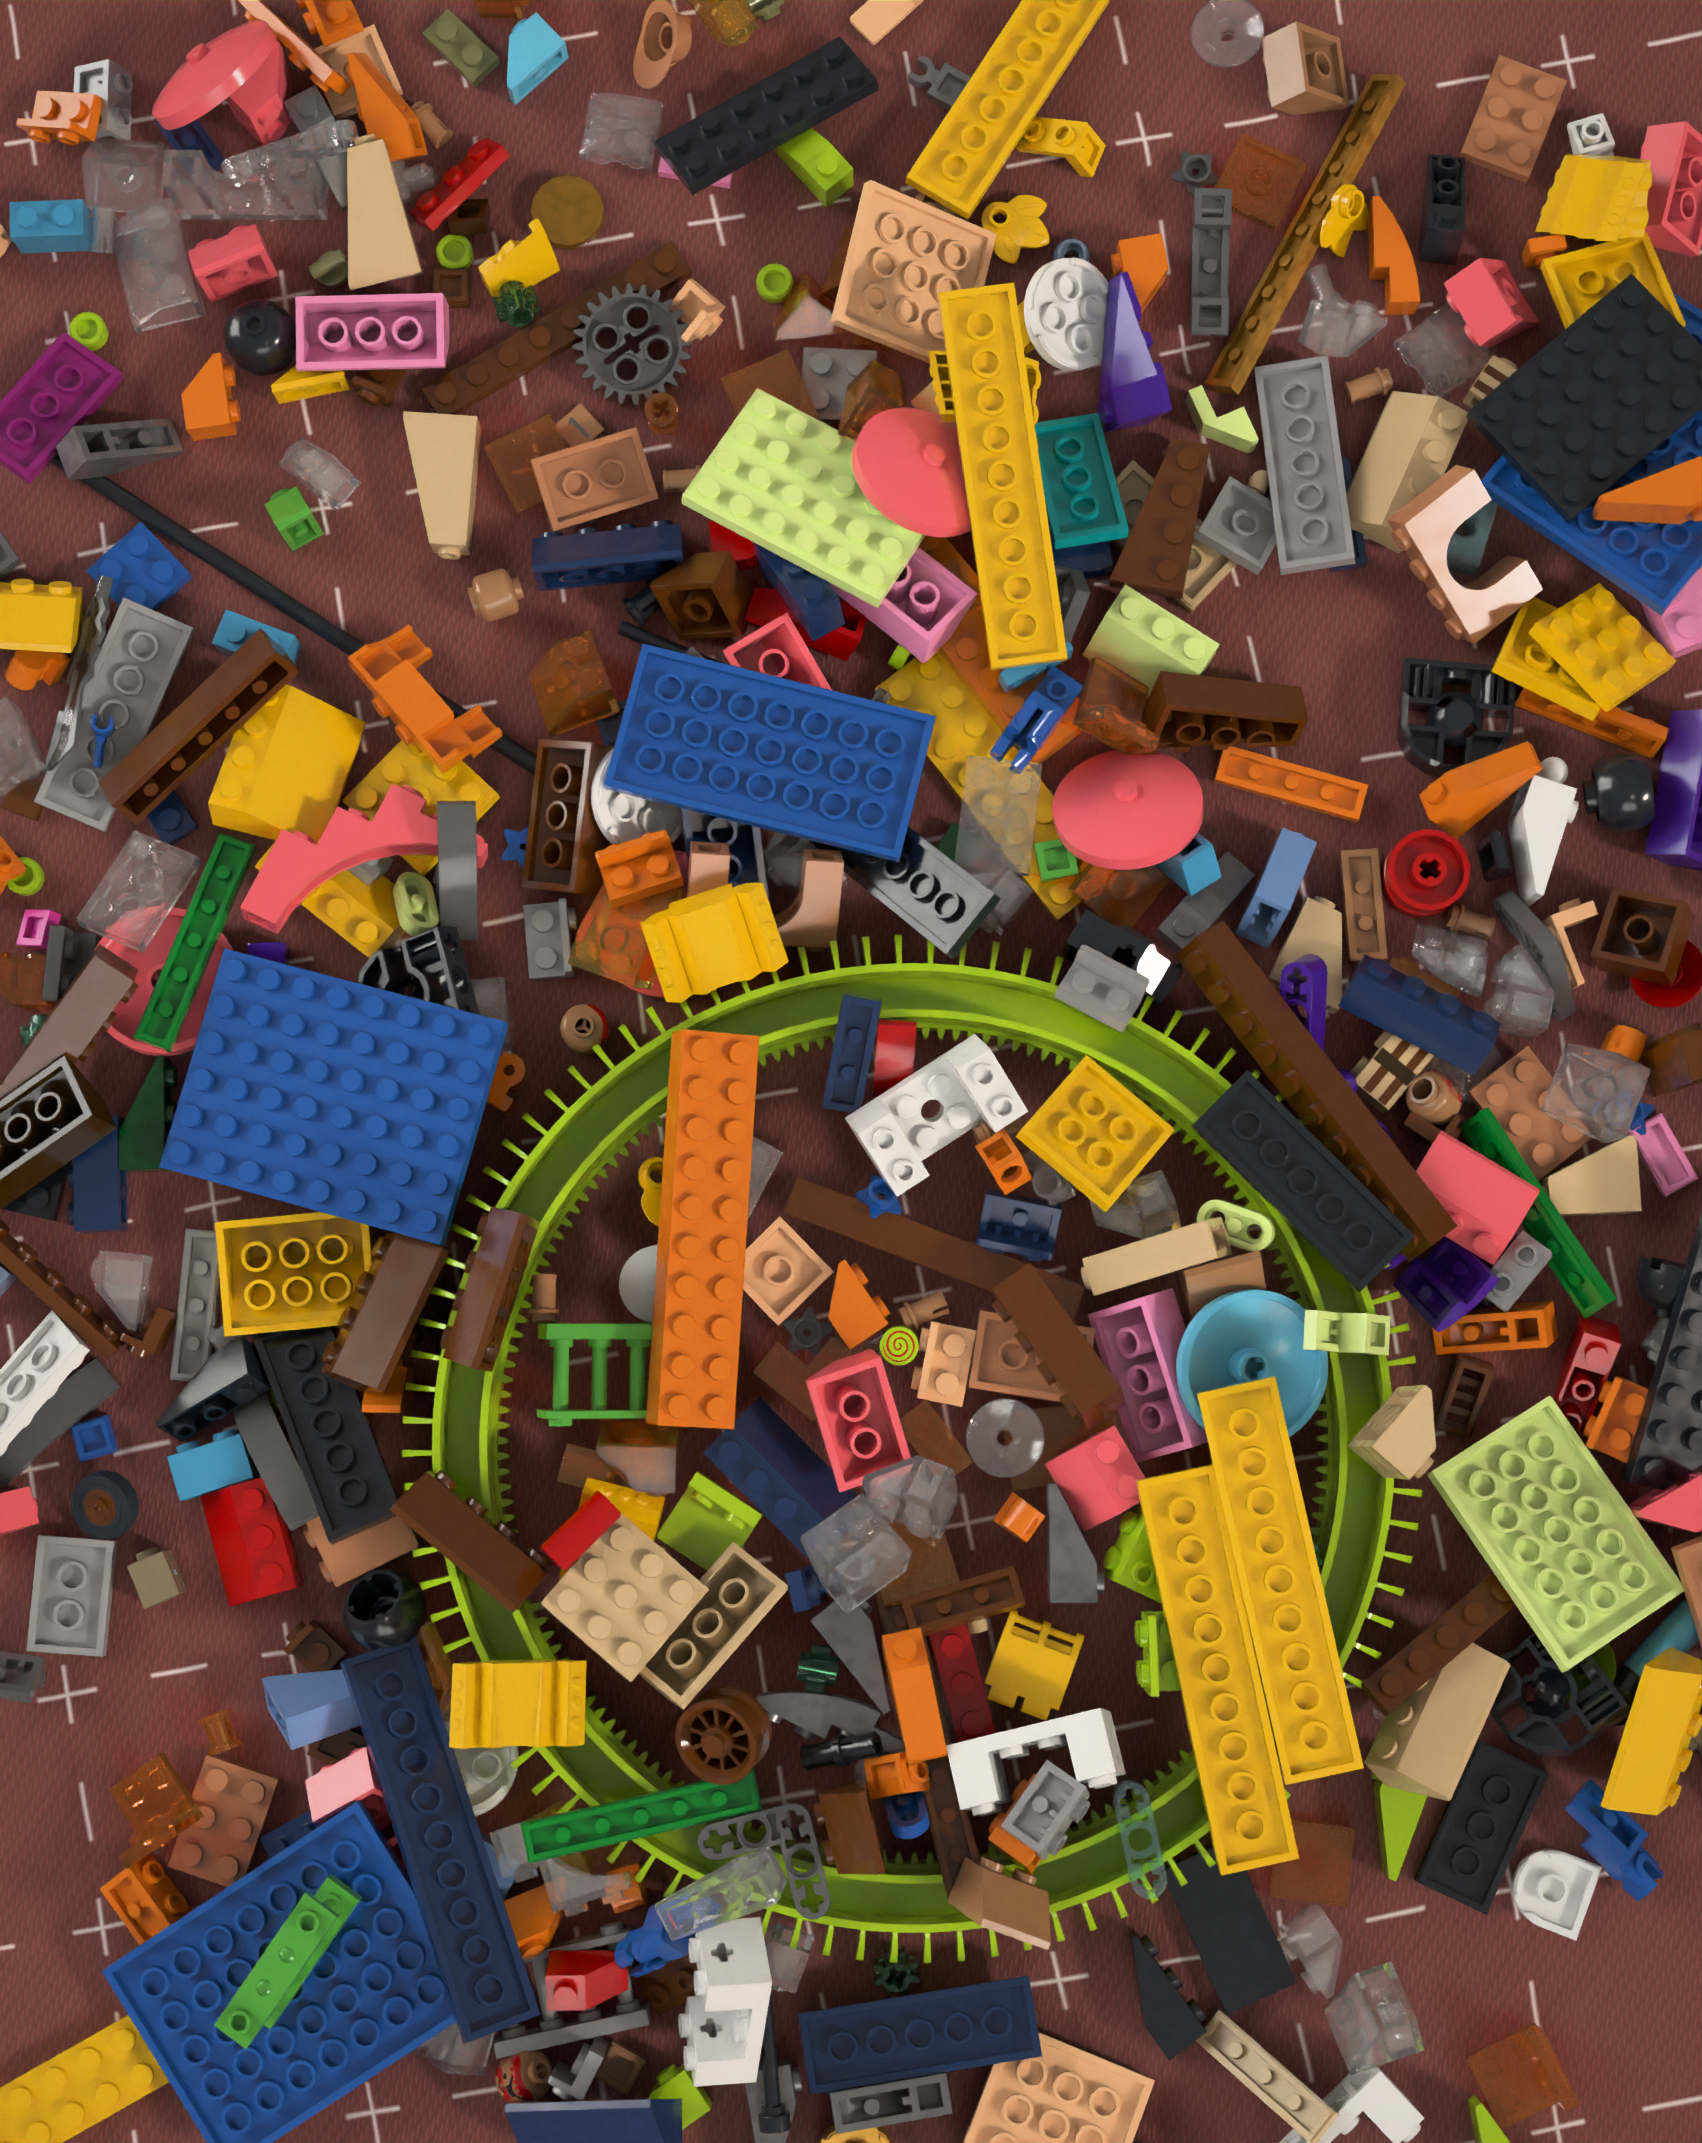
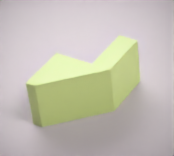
M1202 385L1188 390L1185 404L1199 435L1245 453L1255 450L1259 438L1244 407L1216 417Z
M1305 1310L1303 1349L1338 1353L1389 1355L1390 1316Z

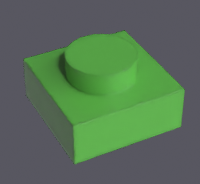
M1060 839L1034 844L1041 883L1079 874L1076 856L1066 849Z

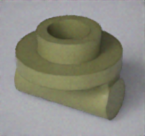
M743 0V4L750 12L752 19L760 17L762 22L778 15L781 12L779 6L784 3V0Z
M341 249L323 254L317 262L308 266L313 278L318 279L326 287L340 286L348 278V258Z

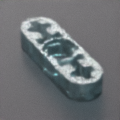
M1126 1780L1116 1786L1113 1791L1112 1801L1127 1871L1134 1891L1143 1898L1152 1899L1161 1895L1167 1885V1876L1149 1794L1144 1786L1137 1781ZM1127 1789H1132L1136 1795H1142V1800L1136 1802V1809L1139 1817L1145 1813L1147 1814V1821L1133 1820L1124 1825L1123 1818L1131 1819L1130 1809L1127 1804H1120V1799L1126 1797ZM1136 1828H1144L1151 1835V1842L1144 1850H1134L1129 1846V1834ZM1155 1853L1156 1860H1148V1864L1152 1874H1159V1879L1153 1881L1154 1888L1147 1890L1143 1883H1137V1879L1143 1877L1142 1864L1139 1861L1133 1865L1132 1858L1143 1859Z

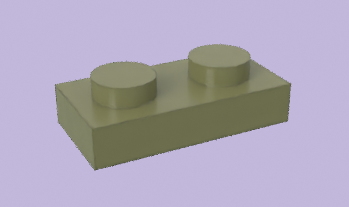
M449 9L422 33L424 40L474 88L500 64L499 57Z

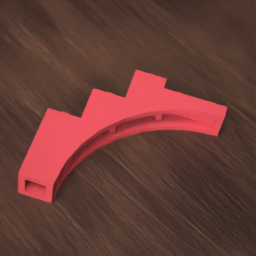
M392 784L372 822L368 821L369 817L357 809L349 808L347 811L337 806L317 845L314 844V840L310 836L300 831H294L292 834L282 829L240 907L243 919L278 935L292 912L316 888L343 871L364 862L395 855H431L438 857V816L435 814H431L430 817L426 816L427 802L418 790L406 785L400 788ZM476 833L477 868L482 869L488 858V844L484 843L485 840Z

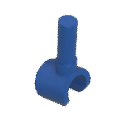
M97 713L91 718V727L96 735L93 767L102 768L107 738L115 731V724L111 715L109 726L105 729L96 727L98 724Z

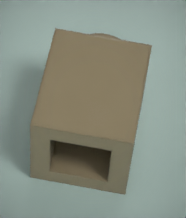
M157 1546L136 1554L138 1562L127 1566L144 1609L156 1606L188 1592L171 1549L159 1552Z

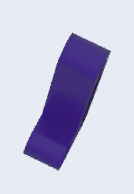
M1306 954L1287 964L1282 970L1280 995L1324 1051L1327 966L1319 956ZM1298 1004L1305 1008L1307 1018L1300 1014ZM1337 1068L1356 1093L1358 1087L1354 1075L1348 1070Z

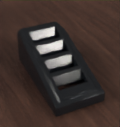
M1499 831L1491 832L1476 847L1483 878L1486 882L1509 877L1513 874V867L1504 838Z

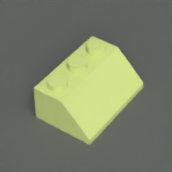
M1125 584L1105 614L1082 657L1149 698L1160 671L1202 675L1220 644Z

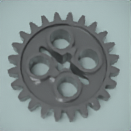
M627 283L625 294L621 295L616 286H612L613 297L610 299L603 293H598L601 304L597 307L593 303L588 302L587 307L592 313L591 316L579 315L578 317L585 325V329H574L573 332L574 335L583 339V342L573 345V350L583 352L584 356L575 361L576 365L588 366L582 378L589 379L594 376L596 380L593 383L592 390L596 391L604 386L606 388L604 396L606 400L614 392L618 393L620 405L624 403L626 396H631L634 406H638L640 395H645L647 401L653 403L652 392L654 391L665 397L666 390L664 385L666 383L673 387L678 386L676 379L673 377L674 373L682 375L686 373V370L679 362L691 359V355L682 351V347L692 345V341L686 343L681 338V334L689 327V324L678 325L677 323L683 315L682 310L671 313L669 309L672 306L673 300L670 298L663 304L660 303V290L658 289L651 297L646 296L647 290L644 284L641 286L638 294L633 293L630 283ZM635 309L644 311L648 316L647 324L640 329L631 327L627 322L628 314ZM660 326L661 329L658 333L640 342L639 353L634 354L632 350H628L614 362L605 364L604 360L608 356L626 346V337L630 336L633 340H636L652 327ZM603 330L613 331L618 338L616 345L610 349L601 348L596 342L598 334ZM654 341L664 342L668 347L669 352L662 360H654L647 353L648 346ZM624 361L633 362L638 368L636 377L629 381L621 379L617 375V367L620 363Z

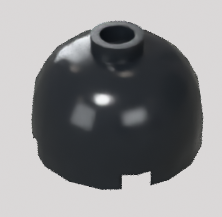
M265 299L247 300L235 307L226 320L224 328L226 349L235 364L241 369L250 371L253 375L266 376L280 372L292 362L291 358L296 351V325L289 313L277 303Z
M1641 1255L1635 1281L1637 1292L1644 1302L1655 1307L1653 1314L1670 1319L1685 1264L1652 1257V1260H1650L1645 1255Z

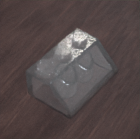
M172 197L135 206L109 228L135 333L206 316L198 280L194 274L187 252L190 248L182 216Z

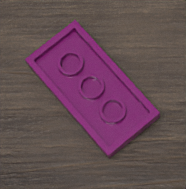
M63 332L0 401V464L27 484H30L58 453L56 446L72 427L82 426L123 381L122 373Z

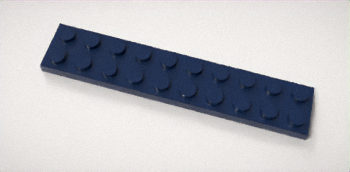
M415 1636L401 1646L382 1647L341 1661L340 1665L463 2044L540 2015L454 1750L449 1748V1735L417 1637Z

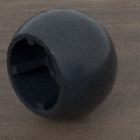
M1615 752L1603 756L1591 766V780L1583 781L1586 813H1596L1597 822L1601 828L1616 833H1629L1645 827L1654 819L1653 786L1649 763L1646 757L1633 752Z
M394 1569L372 1571L359 1578L347 1593L343 1604L345 1627L351 1638L368 1651L382 1647L401 1646L415 1636L418 1638L427 1620L426 1597L419 1584L406 1573Z

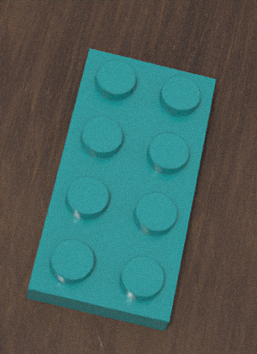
M1098 413L1037 422L1035 424V431L1039 445V461L1048 524L1054 549L1128 538L1129 528Z

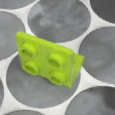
M697 1471L689 1482L685 1493L658 1532L657 1537L708 1571L732 1542L741 1548L743 1547L763 1516V1513L702 1472Z
M1163 1610L1141 1611V1620H1135V1642L1139 1644V1647H1143V1660L1136 1661L1137 1684H1140L1141 1688H1144V1691L1151 1697H1159V1691H1180Z

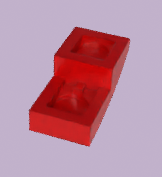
M878 1020L873 1098L878 1097L913 1074L917 1022Z

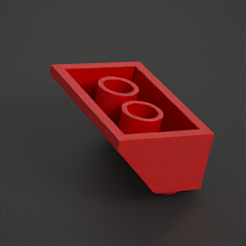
M261 1477L200 1496L229 1607L304 1586L290 1529Z

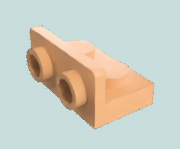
M931 1321L930 1329L922 1328L918 1351L925 1352L922 1367H914L910 1388L918 1390L916 1398L959 1407L963 1406L977 1330L941 1324Z

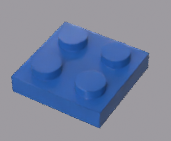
M141 521L86 570L96 582L98 576H106L113 579L109 596L119 606L124 597L154 611H157L193 578Z

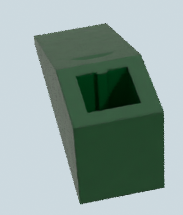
M158 1056L119 1130V1170L127 1173L172 1171L159 1167L177 1108L176 1102H172V1087H177L178 1082L177 1067L172 1065V1060L165 1056Z

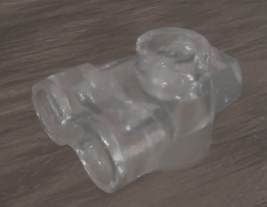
M405 161L391 162L403 204L413 199L411 193L419 190L424 191L438 185L432 166L427 167L425 162L409 167L408 170Z
M1029 1150L1022 1154L1028 1171H1032L1034 1175L1032 1186L1035 1193L1039 1197L1045 1198L1050 1206L1059 1204L1076 1195L1073 1185L1036 1153Z

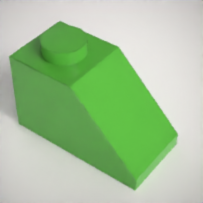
M297 486L292 489L284 488L277 491L271 496V501L264 504L278 531L292 552L324 534Z

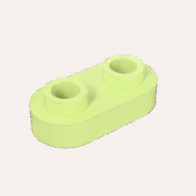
M415 872L402 873L392 890L398 920L401 927L409 935L417 936L436 928L439 922L434 891L431 883L424 876Z
M1221 1199L1210 1200L1204 1203L1198 1211L1197 1222L1212 1219L1215 1212H1222L1225 1216L1224 1226L1230 1245L1247 1251L1263 1250L1274 1239V1225L1271 1219L1263 1213ZM1253 1224L1261 1227L1262 1234L1258 1239L1252 1238L1249 1234V1229Z

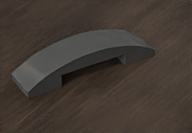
M1195 188L1190 272L1191 335L1228 336V268L1232 189Z
M437 801L440 926L457 927L460 940H478L476 801Z
M98 1358L92 1360L59 1386L55 1395L48 1399L36 1412L30 1424L23 1428L10 1442L5 1453L0 1456V1484L3 1487L9 1485L34 1463L33 1460L82 1417L88 1412H93L122 1387Z
M266 1391L232 1413L263 1482L287 1526L293 1531L318 1517L319 1514L298 1458L278 1419L280 1418Z

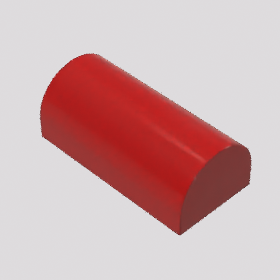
M597 1490L540 1546V1549L557 1567L567 1570L621 1517V1512Z

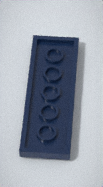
M1029 1975L798 2013L810 2094L1042 2056Z

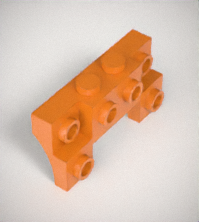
M408 624L400 631L381 641L365 644L348 657L349 666L373 693L374 699L371 700V703L379 715L384 719L389 716L397 725L394 729L399 738L407 746L412 743L420 753L423 751L439 771L444 774L469 754L474 758L501 738L502 730L499 727L496 728L482 712V707L479 704L454 719L453 711L416 670V668L433 657L432 650L422 643Z

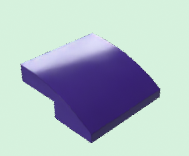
M1444 1236L1426 1260L1419 1257L1414 1258L1393 1286L1399 1290L1405 1299L1436 1331L1441 1332L1472 1310L1494 1288L1500 1279L1477 1255Z

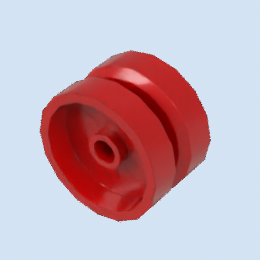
M1423 829L1408 834L1390 850L1381 865V889L1385 899L1394 910L1407 917L1426 919L1440 915L1462 896L1469 884L1471 866L1467 853L1454 837L1443 831ZM1422 870L1428 873L1429 877L1427 879L1420 875Z

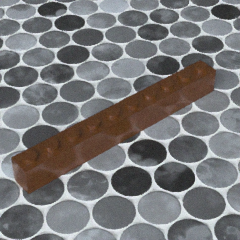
M1224 921L1196 936L1175 955L1296 1115L1302 1120L1306 1128L1415 1235L1401 1250L1409 1262L1457 1227V1224Z

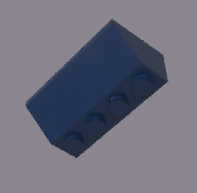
M670 520L655 521L651 523V527L636 528L634 524H622L616 526L612 531L600 532L598 528L580 529L578 534L564 536L562 532H546L541 535V538L532 539V570L540 592L648 581L650 579L655 580L685 561L680 524H673Z
M1366 954L1353 967L1338 1007L1474 1076L1495 1044L1501 1025L1500 1022L1494 1020L1488 1013L1476 1011L1460 1003L1453 995L1441 993L1427 986L1421 979L1415 976H1407L1392 968L1386 961L1374 959Z
M761 1397L735 1420L734 1429H726L703 1452L813 1565L869 1508L852 1489L843 1492L838 1491L832 1469Z
M682 2099L505 2104V2113L518 2143H682Z

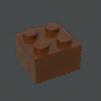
M1613 887L1591 957L1600 971L1673 986L1694 915L1686 901Z

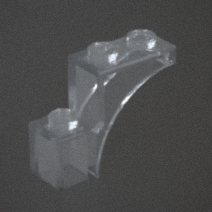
M521 1822L489 1833L502 1879L514 1876L515 1882L519 1883L537 1877V1868H540L553 1913L564 1910L566 1917L589 1910L587 1905L589 1901L601 1898L603 1905L626 1898L624 1890L634 1887L630 1871L613 1875L593 1874L579 1870L567 1864L559 1857L528 1863Z

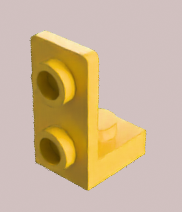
M1035 117L1015 148L1023 153L1065 157L1080 176L1093 178L1106 145L1087 122Z

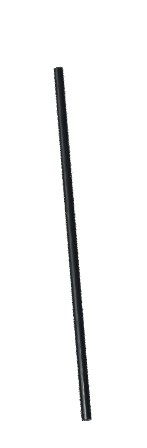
M57 453L50 462L64 471L59 454ZM108 477L77 479L347 655H352L365 645ZM435 690L453 711L454 719L468 711ZM503 733L501 738L489 746L535 776L537 755Z

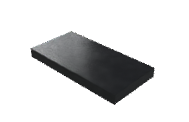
M1478 1739L1454 1794L1445 1807L1414 1880L1487 1915L1549 1773Z
M1211 1845L1205 1848L1216 1863L1211 1868L1208 1867L1199 1852L1175 1862L1188 1882L1182 1887L1169 1865L1160 1870L1226 2015H1229L1297 1983L1246 1870L1221 1876L1217 1866L1214 1847Z

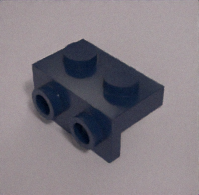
M987 1189L976 1245L983 1246L986 1251L1001 1254L1007 1251L1021 1254L1023 1258L1030 1261L1052 1260L1063 1204L1011 1193L1004 1195L1001 1191Z

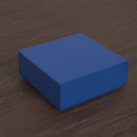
M110 1415L80 1422L70 1428L79 1462H85L119 1451Z

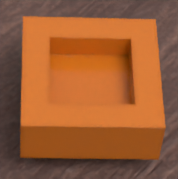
M1550 235L1528 239L1521 254L1524 268L1536 266L1537 269H1540L1543 259L1564 254L1567 248L1565 235Z

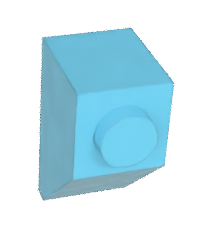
M537 12L529 19L524 18L514 26L512 34L509 35L507 88L510 100L515 105L569 58L566 42Z

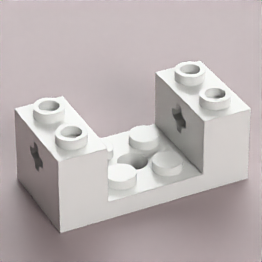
M973 1034L845 1117V1120L883 1180L898 1197L930 1176L921 1161L977 1126L979 1121H985L996 1133L1027 1113L1028 1110L991 1049L978 1036ZM928 1100H938L940 1110L937 1115L932 1118L922 1117L921 1108L923 1104Z
M1097 1708L946 1745L960 1810H970L973 1816L979 1815L980 1817L1002 1812L1001 1804L1012 1802L1002 1759L1012 1760L1030 1755L1028 1748L1038 1746L1039 1750L1045 1749V1751L1068 1746L1077 1782L1088 1783L1089 1788L1099 1789L1118 1784L1116 1776L1125 1775L1126 1773L1111 1711Z
M760 1917L697 1921L695 1938H689L688 1945L690 1963H697L698 1971H694V1990L696 1996L687 1997L685 2013H680L678 2017L680 2038H686L687 2046H684L683 2050L685 2071L692 2072L694 2087L756 2082L772 1986Z
M1367 2055L1323 2099L1339 2116L1318 2143H1331L1340 2133L1343 2135L1349 2133L1360 2120L1358 2115L1362 2111L1393 2143H1400L1401 2141L1406 2143L1420 2131L1421 2125L1419 2123L1424 2117ZM1292 2129L1279 2143L1309 2142L1295 2129Z

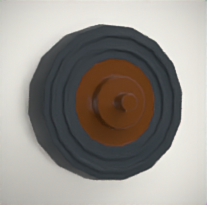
M102 1470L87 1475L75 1486L71 1495V1509L75 1521L84 1532L93 1538L106 1540L119 1537L134 1525L138 1516L139 1501L135 1489L125 1477L117 1472Z

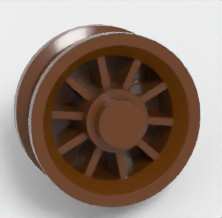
M719 1686L702 1694L681 1715L676 1726L675 1738L677 1749L683 1762L695 1775L710 1783L727 1785L743 1779L765 1757L771 1746L772 1728L765 1709L752 1695L739 1688Z

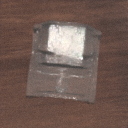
M591 93L581 150H579L580 160H587L589 156L590 160L597 164H607L614 161L621 162L623 165L627 164L633 169H642L644 167L652 169L656 150L654 141L659 138L663 102L629 95Z
M1448 303L1437 309L1411 331L1399 339L1397 338L1392 345L1396 350L1401 348L1399 353L1403 361L1407 365L1414 367L1420 373L1426 388L1434 393L1435 396L1441 398L1482 370L1493 356L1487 347L1471 342L1464 330V326L1467 325L1466 322Z
M1418 924L1412 955L1430 973L1445 983L1481 998L1489 953L1486 952L1487 941L1475 936H1459L1456 932H1451V930Z

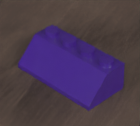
M1702 709L1671 710L1669 724L1667 725L1669 730L1666 737L1663 759L1659 765L1660 777L1657 794L1654 797L1655 817L1651 822L1650 831L1646 837V854L1664 864L1702 871Z

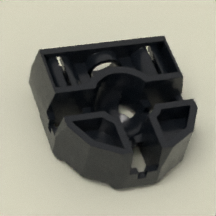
M1405 657L1402 661L1399 699L1400 718L1397 727V741L1406 760L1425 774L1439 775L1502 751L1513 736L1516 683L1491 672L1494 665ZM1442 682L1452 685L1471 683L1470 695L1459 691L1442 694ZM1442 703H1450L1446 708L1437 707ZM1408 711L1427 712L1428 720L1426 725L1407 724ZM1484 717L1505 718L1506 727L1504 732L1482 730ZM1471 724L1475 728V733L1465 739L1464 730ZM1451 745L1456 746V749L1460 748L1459 765L1443 764L1444 747L1449 748Z
M1087 909L1066 942L1062 953L1063 957L1074 962L1080 947L1087 945L1117 962L1121 958L1127 961L1126 967L1134 969L1150 979L1141 1002L1149 994L1153 998L1150 1005L1158 1007L1170 994L1183 973L1182 964L1174 965L1156 951L1153 940L1128 925L1114 926Z
M448 925L436 927L400 942L401 946L379 950L373 953L360 970L359 984L405 995L406 988L409 984H412L416 987L412 992L411 997L479 1015L457 927ZM440 973L439 979L435 976V974ZM444 992L450 998L444 1000Z
M1535 1632L1517 1645L1516 1649L1500 1656V1658L1510 1664V1668L1490 1710L1491 1716L1512 1744L1539 1757L1574 1755L1629 1716L1630 1707L1592 1655L1578 1663L1592 1682L1581 1691H1579L1575 1678L1568 1670L1563 1673L1561 1672ZM1530 1650L1541 1666L1534 1668L1535 1672L1528 1675L1527 1673L1521 1678L1511 1663ZM1529 1685L1536 1689L1535 1701H1526V1691ZM1571 1694L1570 1700L1568 1702L1571 1707L1570 1709H1568L1565 1707L1567 1702L1566 1696ZM1520 1705L1529 1719L1510 1731L1501 1717ZM1576 1713L1589 1733L1582 1740L1570 1746L1556 1726L1567 1721Z

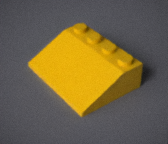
M286 684L233 734L208 802L213 825L272 840H277L282 829L292 834L294 831H300L310 836L314 840V844L317 845L339 804L366 728V722Z
M323 1212L215 1222L224 1336L338 1326L343 1311L347 1306L352 1307L358 1294L355 1292V1286L359 1277L364 1271H369L374 1260L371 1257V1252L377 1242L376 1228Z

